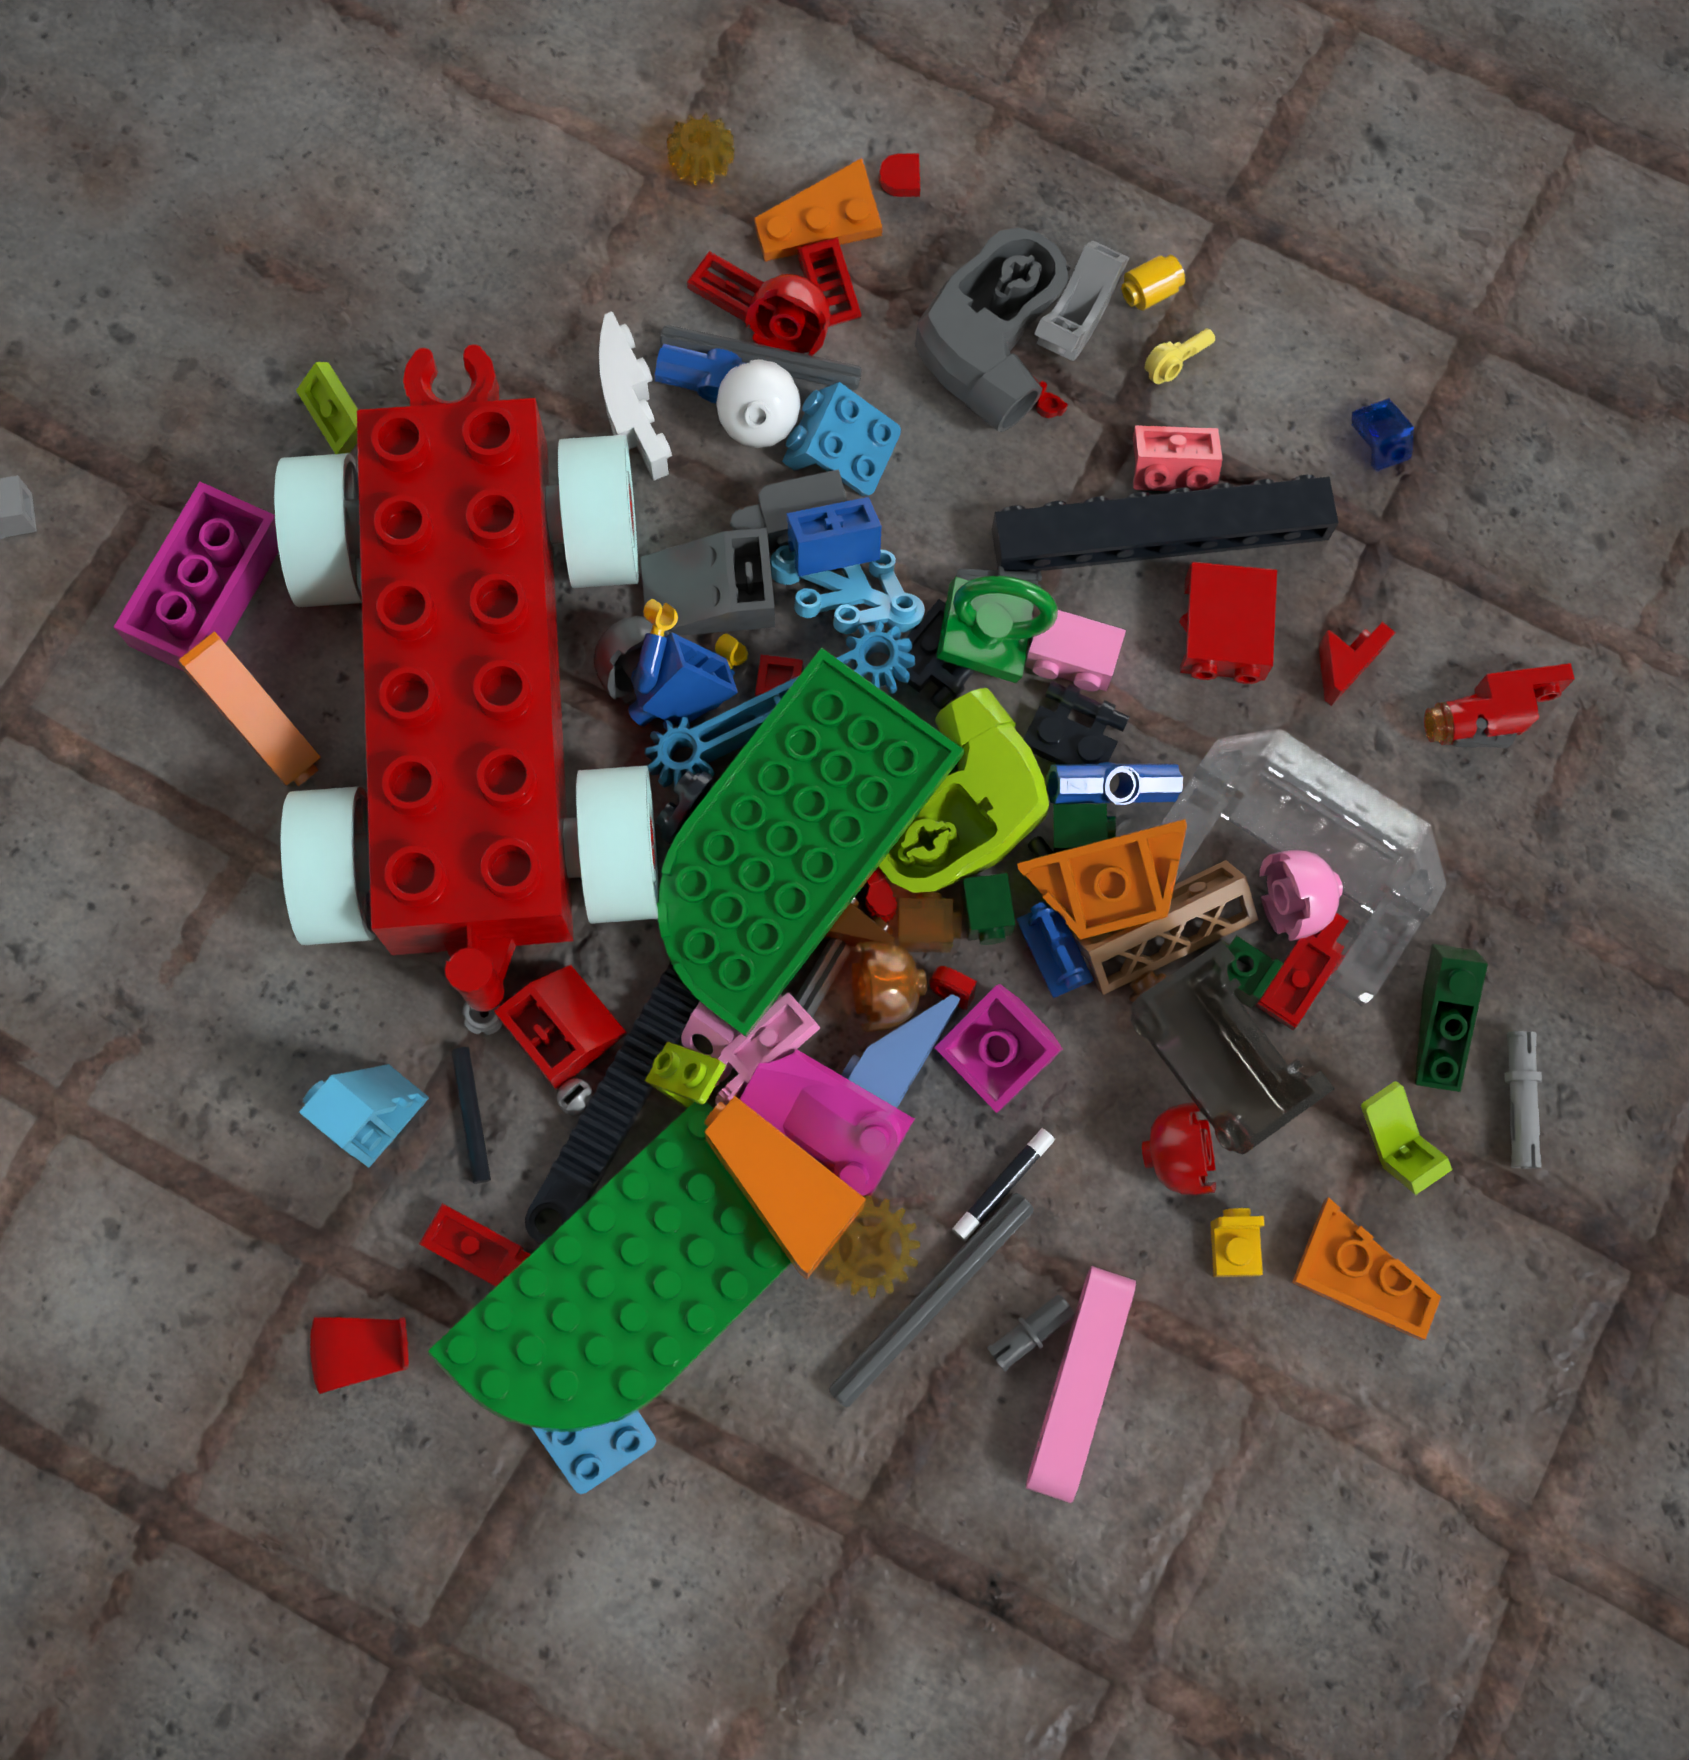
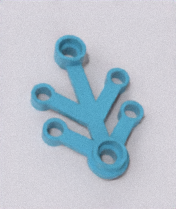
M788 545L779 547L771 556V577L774 581L784 585H791L803 578L835 591L825 594H819L816 590L809 588L798 591L795 597L794 609L801 617L812 618L818 615L819 612L836 609L833 626L838 632L843 634L854 633L861 624L868 627L876 625L878 621L886 623L890 629L897 626L901 632H909L923 620L924 604L915 595L903 591L894 573L895 556L887 550H881L880 560L869 563V572L874 577L879 578L885 593L870 587L860 564L843 567L842 570L846 577L831 571L798 577L795 569V552H790ZM864 603L874 608L859 611L853 605ZM842 618H849L851 620L847 621L843 620Z

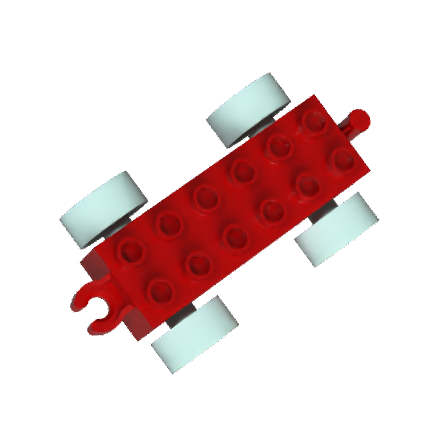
M472 344L467 346L463 353L466 374L471 379V386L467 394L462 398L454 401H445L435 396L432 392V384L438 374L437 365L430 349L419 348L406 364L403 378L405 393L410 406L356 410L358 467L350 453L281 458L278 462L274 490L276 533L282 571L293 603L297 607L362 603L367 793L363 787L358 786L291 791L287 794L281 820V865L288 915L295 937L301 945L374 940L377 936L391 955L447 951L451 958L449 962L446 961L445 966L447 980L454 989L459 991L471 1008L476 1011L486 1012L497 1007L504 997L503 980L516 946L574 941L570 878L582 877L585 907L590 924L658 919L659 881L652 793L647 765L578 770L576 783L577 818H567L553 544H564L572 588L638 584L636 519L626 435L559 439V485L549 486L548 448L536 398L499 400V386L492 360L479 345Z

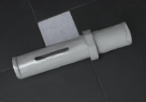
M1512 1031L1507 1033L1509 1072L1505 1073V1083L1510 1084L1511 1168L1516 1169L1542 1168L1537 1083L1542 1082V1073L1537 1071L1536 1032Z

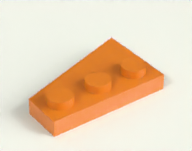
M862 158L755 217V229L764 261L797 255L798 248L838 237L839 243L842 245L882 236L883 228Z
M1329 1197L1324 1199L1292 1283L1420 1341L1426 1340L1441 1296L1401 1260L1395 1259L1373 1240L1374 1237L1361 1225H1356L1340 1210L1341 1207Z

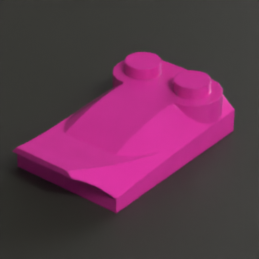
M797 1049L782 1059L759 1063L740 1098L743 1103L860 1195H866L869 1198L876 1190L915 1120L913 1117Z

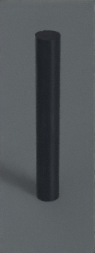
M460 1047L451 1050L472 1180L473 1184L491 1181L470 1050L469 1047Z

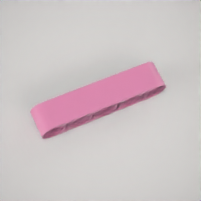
M1094 1266L1090 1267L1030 1465L1026 1489L1068 1503L1073 1502L1082 1477L1132 1303L1136 1280Z

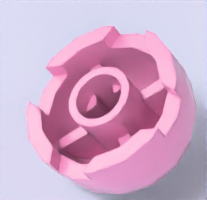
M1289 850L1270 854L1263 860L1260 876L1267 875L1269 894L1261 896L1267 919L1277 934L1286 932L1289 935V941L1306 938L1320 932L1333 921L1343 891L1342 882L1339 875L1333 872L1330 865L1321 857L1308 851Z

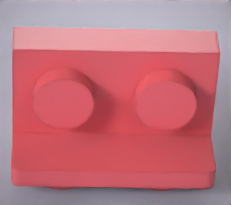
M1135 425L1133 435L1136 463L1133 478L1135 490L1171 491L1177 488H1190L1192 491L1206 490L1218 484L1223 460L1218 428Z

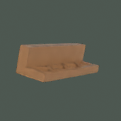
M1225 860L1175 884L1169 914L1166 918L1084 939H1079L1075 933H1072V936L1081 954L1089 961L1097 989L1105 995L1136 980L1147 971H1154L1258 921V916L1246 876ZM1239 897L1242 912L1228 919L1219 917L1225 904ZM1195 917L1204 919L1197 934L1189 938L1180 935L1187 921ZM1156 936L1166 938L1158 953L1151 956L1141 954L1148 940ZM1117 955L1126 957L1120 971L1106 977L1102 962Z

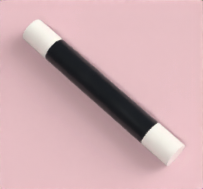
M1041 1128L956 1223L952 1231L963 1241H966L1055 1141L1054 1137L1048 1131Z

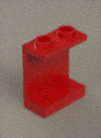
M1200 562L1191 563L1185 577L1184 594H1189L1186 654L1180 664V673L1191 674L1193 678L1199 680H1212L1218 676L1234 678L1236 682L1242 684H1254L1260 680L1265 681L1273 667L1277 569Z

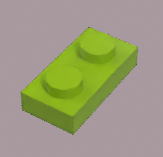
M315 362L296 389V392L334 453H350L357 444L356 410L358 409L329 362Z

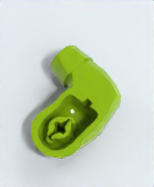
M988 688L976 689L957 698L944 707L935 718L939 732L964 749V755L958 761V771L945 778L879 865V868L893 884L910 892H934L996 865L1047 817L1049 801L1045 781L1033 752L1015 730L1016 723Z

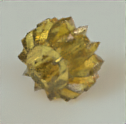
M705 112L701 119H695L689 113L687 124L675 121L673 133L668 134L666 140L667 149L669 150L667 153L669 164L672 168H676L680 179L691 175L695 186L700 178H706L713 184L715 174L726 176L728 164L733 163L735 158V149L733 148L734 137L731 130L725 129V124L721 118L710 122L707 112Z

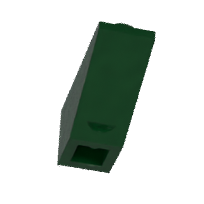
M1432 944L1423 984L1415 1084L1417 1086L1461 1092L1488 963L1476 950Z

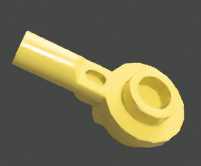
M1206 328L1182 344L1180 342L1173 344L1169 341L1155 347L1147 357L1144 366L1145 370L1149 373V378L1155 384L1172 381L1180 373L1184 360L1194 356L1215 342L1214 333Z

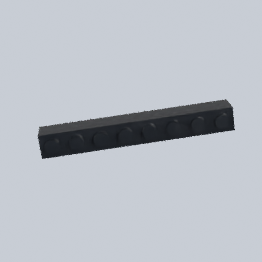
M1306 474L1297 476L1290 481L1274 482L1272 479H1261L1254 481L1250 485L1234 487L1229 483H1221L1206 490L1192 491L1190 488H1177L1169 491L1167 494L1158 495L1137 492L1128 495L1126 498L1111 500L1107 497L1098 496L1090 498L1083 503L1067 504L1064 501H1053L1045 504L1043 507L1025 509L1024 506L1013 505L995 512L992 536L997 567L1003 566L1005 571L1035 572L1327 541L1331 538L1339 522L1330 476L1315 478L1314 475Z

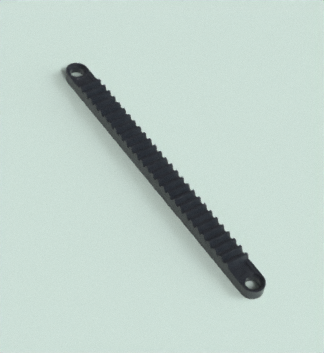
M671 960L667 970L661 975L657 987L653 989L649 1001L644 1005L641 1015L635 1020L631 1032L626 1036L623 1046L616 1053L613 1063L608 1067L604 1079L598 1084L596 1093L590 1098L586 1110L579 1117L578 1124L571 1131L567 1143L560 1151L559 1157L553 1162L548 1176L526 1213L525 1228L529 1236L538 1244L542 1245L551 1236L541 1234L536 1227V1220L541 1212L548 1209L556 1210L562 1217V1226L590 1200L654 1088L645 1079L653 1067L655 1058L662 1052L667 1041L676 1045L679 1044L682 1032L691 1014L700 1002L682 982L674 970Z

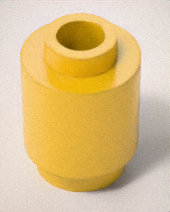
M1159 255L1124 274V283L1121 285V291L1125 301L1131 307L1135 306L1143 311L1176 294L1179 287L1185 284V274L1175 256L1168 255L1164 257Z

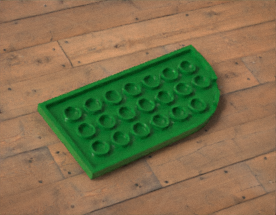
M821 647L690 815L668 850L661 871L662 878L659 889V902L657 903L658 923L667 954L674 970L685 986L710 1011L747 1038L964 755V749Z
M694 1102L428 1350V1355L474 1402L508 1422L513 1421L551 1432L582 1431V1429L620 1421L651 1403L668 1388L792 1264L707 1143L705 1131L708 1126L704 1122L714 1109L707 1102L704 1104Z

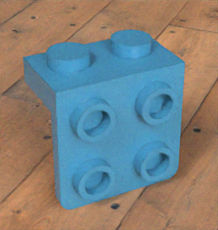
M840 382L819 391L814 390L803 404L802 411L805 413L800 424L792 430L787 438L786 446L788 450L782 462L794 471L815 463L827 472L839 469L842 482L862 496L873 494L900 437V426Z
M639 1411L620 1421L582 1429V1431L551 1432L532 1427L573 1489L579 1494L587 1493L652 1449L656 1443L653 1432Z

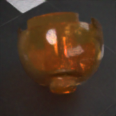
M885 941L858 942L853 953L862 952L861 963H852V990L856 1014L865 1013L868 1023L860 1024L865 1032L897 1028L912 1017L918 1007L919 996L926 995L927 980L923 969H917L913 957L904 948Z

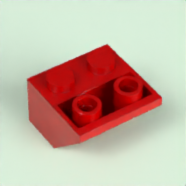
M572 965L530 982L494 1011L501 1023L555 1090L559 1089L562 1083L574 1077L627 1034Z

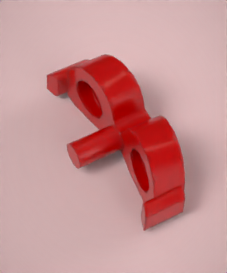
M1041 381L1039 385L1042 387V393L1037 400V413L1044 418H1053L1057 415L1062 416L1066 412L1068 404L1059 396L1045 392L1047 383Z

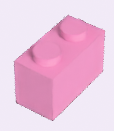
M1058 610L1055 624L1045 633L1033 637L1025 667L1033 669L1036 675L1043 678L1055 679L1060 677L1073 681L1077 687L1086 691H1098L1099 689L1107 691L1126 630Z

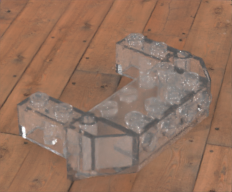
M1279 728L1217 739L1160 824L1163 825L1186 818L1187 829L1175 883L1220 816L1277 852L1303 850L1317 854L1330 865L1333 872L1339 875L1343 888L1342 894L1370 911L1344 950L1342 958L1325 982L1360 1006H1364L1377 994L1420 924L1432 914L1447 885L1431 825Z

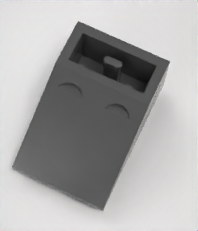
M767 528L723 531L641 557L644 605L650 599H655L662 607L664 603H667L676 610L678 621L673 628L668 630L671 633L682 636L775 627V607Z

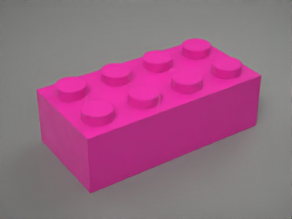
M199 482L115 623L114 629L129 647L182 671L184 670L178 665V660L214 631L226 644L279 552L275 515Z

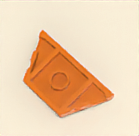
M1186 818L1017 863L1018 870L1032 882L1043 895L1046 902L1062 916L1066 924L1079 939L1166 918L1170 910L1187 829Z

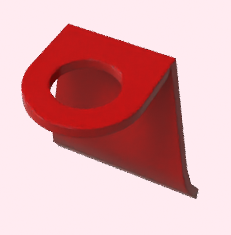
M405 1317L399 1319L314 1318L310 1334V1357L313 1378L318 1393H326L408 1369L409 1355Z

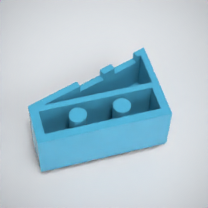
M387 1064L331 1075L326 1082L322 1080L317 1082L303 1099L305 1106L299 1113L342 1149L367 1167H370L429 1097L391 1065Z

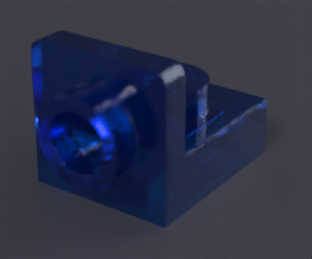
M1390 398L1352 412L1351 425L1371 447V466L1375 471H1380L1412 458L1414 426Z

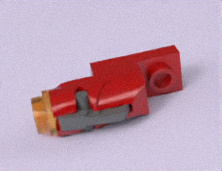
M1567 663L1486 674L1474 688L1475 694L1453 701L1438 702L1433 708L1425 710L1424 727L1428 740L1430 742H1439L1441 745L1453 744L1454 747L1509 748L1514 743L1516 736L1526 732L1539 719L1537 702H1546L1559 698L1562 692L1573 682L1575 678L1572 665Z

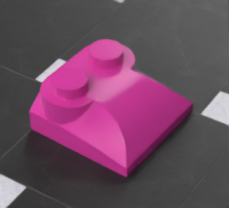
M1001 984L996 985L934 1047L996 1113L1008 1104L1063 1050L1054 1034L1017 996Z

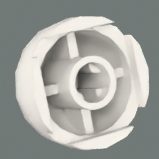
M757 359L751 360L750 363L742 364L739 367L736 366L727 373L720 383L716 406L719 420L730 437L742 445L761 448L773 446L787 437L797 423L800 397L798 388L788 371L774 362Z

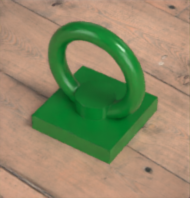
M955 576L949 584L936 658L1016 684L1023 676L1028 639L1045 633L1055 624L1058 616L1057 605L1047 591L1019 578L985 576L968 581ZM1035 605L1040 610V615L1032 619L1033 607Z

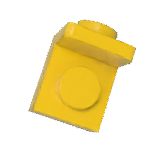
M1248 1208L1224 1209L1223 1217H1217L1210 1222L1214 1277L1263 1275L1260 1228L1264 1226V1216H1251V1209Z

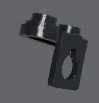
M687 771L673 791L679 796L678 801L680 803L675 805L673 802H669L657 817L655 823L661 826V838L667 843H673L684 823L714 786V777L706 771L696 774Z

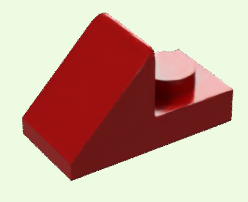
M1382 621L1372 633L1364 629L1349 646L1332 631L1328 630L1319 643L1325 702L1332 706L1383 651L1396 632Z

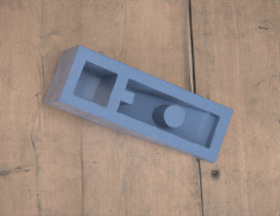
M953 994L868 1046L861 1058L854 1054L841 1076L898 1108L956 1011L960 998Z

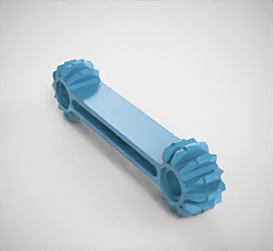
M881 621L876 623L875 632H869L868 628L861 624L859 627L861 639L848 636L846 638V645L851 651L837 657V659L879 689L880 686L886 685L888 691L894 694L897 691L895 679L901 682H908L910 673L906 668L915 665L914 655L908 653L912 649V642L909 638L900 639L901 631L897 626L885 633L884 624ZM876 652H882L889 656L888 661L881 666H872L867 663L868 657ZM798 677L692 729L687 717L681 718L678 728H674L669 720H665L663 725L666 733L662 735L659 732H651L650 737L656 745L645 748L646 757L653 760L647 766L650 774L659 775L658 782L664 788L673 781L676 786L687 771H691L693 774L706 771L711 776H714L715 772L708 763L745 746ZM681 747L693 749L692 756L687 761L681 763L672 761V756L677 749Z

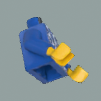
M650 599L644 606L643 613L645 619L653 625L651 633L645 634L640 658L636 669L632 672L631 680L637 700L629 705L628 710L632 719L643 727L656 717L669 720L672 724L679 726V721L682 717H687L689 722L706 712L717 709L723 702L738 693L733 679L735 672L732 668L734 665H741L748 657V651L745 645L729 634H723L717 640L715 645L716 653L673 632L667 637H663L665 631L676 625L678 621L677 612L667 603H664L662 607L658 601Z

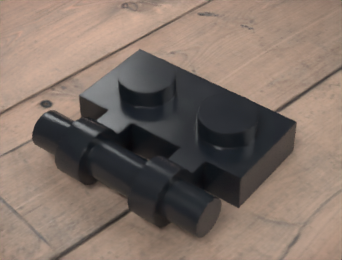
M940 599L936 601L923 617V620L906 637L912 642V649L908 653L915 657V665L906 668L910 673V679L906 683L920 693L931 680L939 688L930 698V701L937 708L943 709L951 699L956 700L963 693L965 682L975 670L957 665L952 673L942 667L945 661L936 658L946 603Z
M1051 681L1045 697L1060 704L1056 712L1039 706L1023 740L1031 748L1033 754L1057 765L1109 762L1118 741L1103 733L1107 725L1123 732L1130 716L1115 710L1116 705L1106 700L1102 704L1080 694L1081 689L1071 684L1065 687ZM1072 709L1095 719L1091 729L1068 718Z

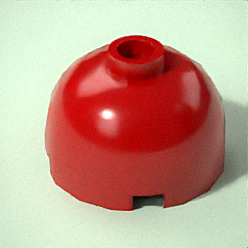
M782 274L765 281L755 292L749 304L745 322L747 327L750 324V328L754 332L752 339L756 344L802 354L808 352L807 355H814L824 344L830 325L831 313L827 298L819 286L808 278L796 274Z
M1201 1101L1176 1105L1163 1111L1157 1116L1151 1126L1150 1140L1142 1141V1155L1145 1168H1154L1158 1180L1166 1188L1182 1195H1201L1215 1193L1216 1182L1207 1183V1171L1216 1170L1209 1121L1208 1119L1199 1120L1197 1112L1205 1110L1204 1104Z

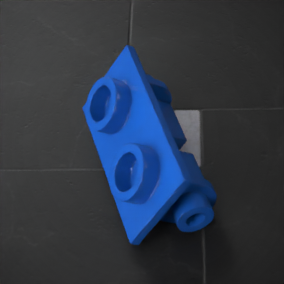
M1046 901L1031 907L1030 913L1016 918L1053 998L1094 981L1066 921L1050 905H1047Z

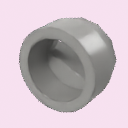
M572 1078L562 1083L559 1087L557 1102L566 1114L580 1116L586 1110L588 1102L594 1096V1093L586 1081ZM580 1085L584 1090L567 1105L564 1100Z

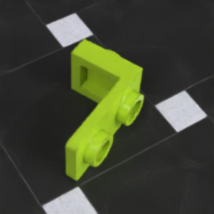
M667 1041L662 1052L655 1058L653 1067L645 1081L680 1106L688 1108L694 1102L704 1104L707 1101L726 1065L719 1059Z
M1394 1081L1362 1103L1361 1108L1382 1168L1412 1193L1417 1195L1452 1171L1448 1157L1420 1136L1404 1087Z

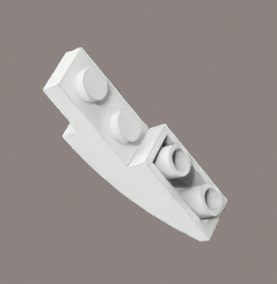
M609 312L604 315L599 346L600 377L607 415L613 435H626L628 449L637 446L653 481L669 475L667 458L671 457L672 453L663 433L656 435L650 424L654 422V417L647 402L649 400L647 383L652 381V376L643 358L636 359L632 351L635 343L626 324L619 326L613 312Z

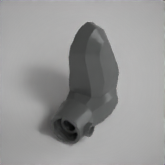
M1022 228L999 231L987 241L982 250L948 279L918 320L915 348L925 366L947 390L966 403V407L999 432L1006 431L1018 423L1031 410L1042 393V387L1019 357L1014 353L1011 354L1010 351L1018 343L1025 329L1051 306L1063 291L1068 281L1066 259L1056 244L1038 232Z

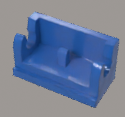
M869 497L786 513L788 546L790 552H795V569L798 577L880 560L882 526Z

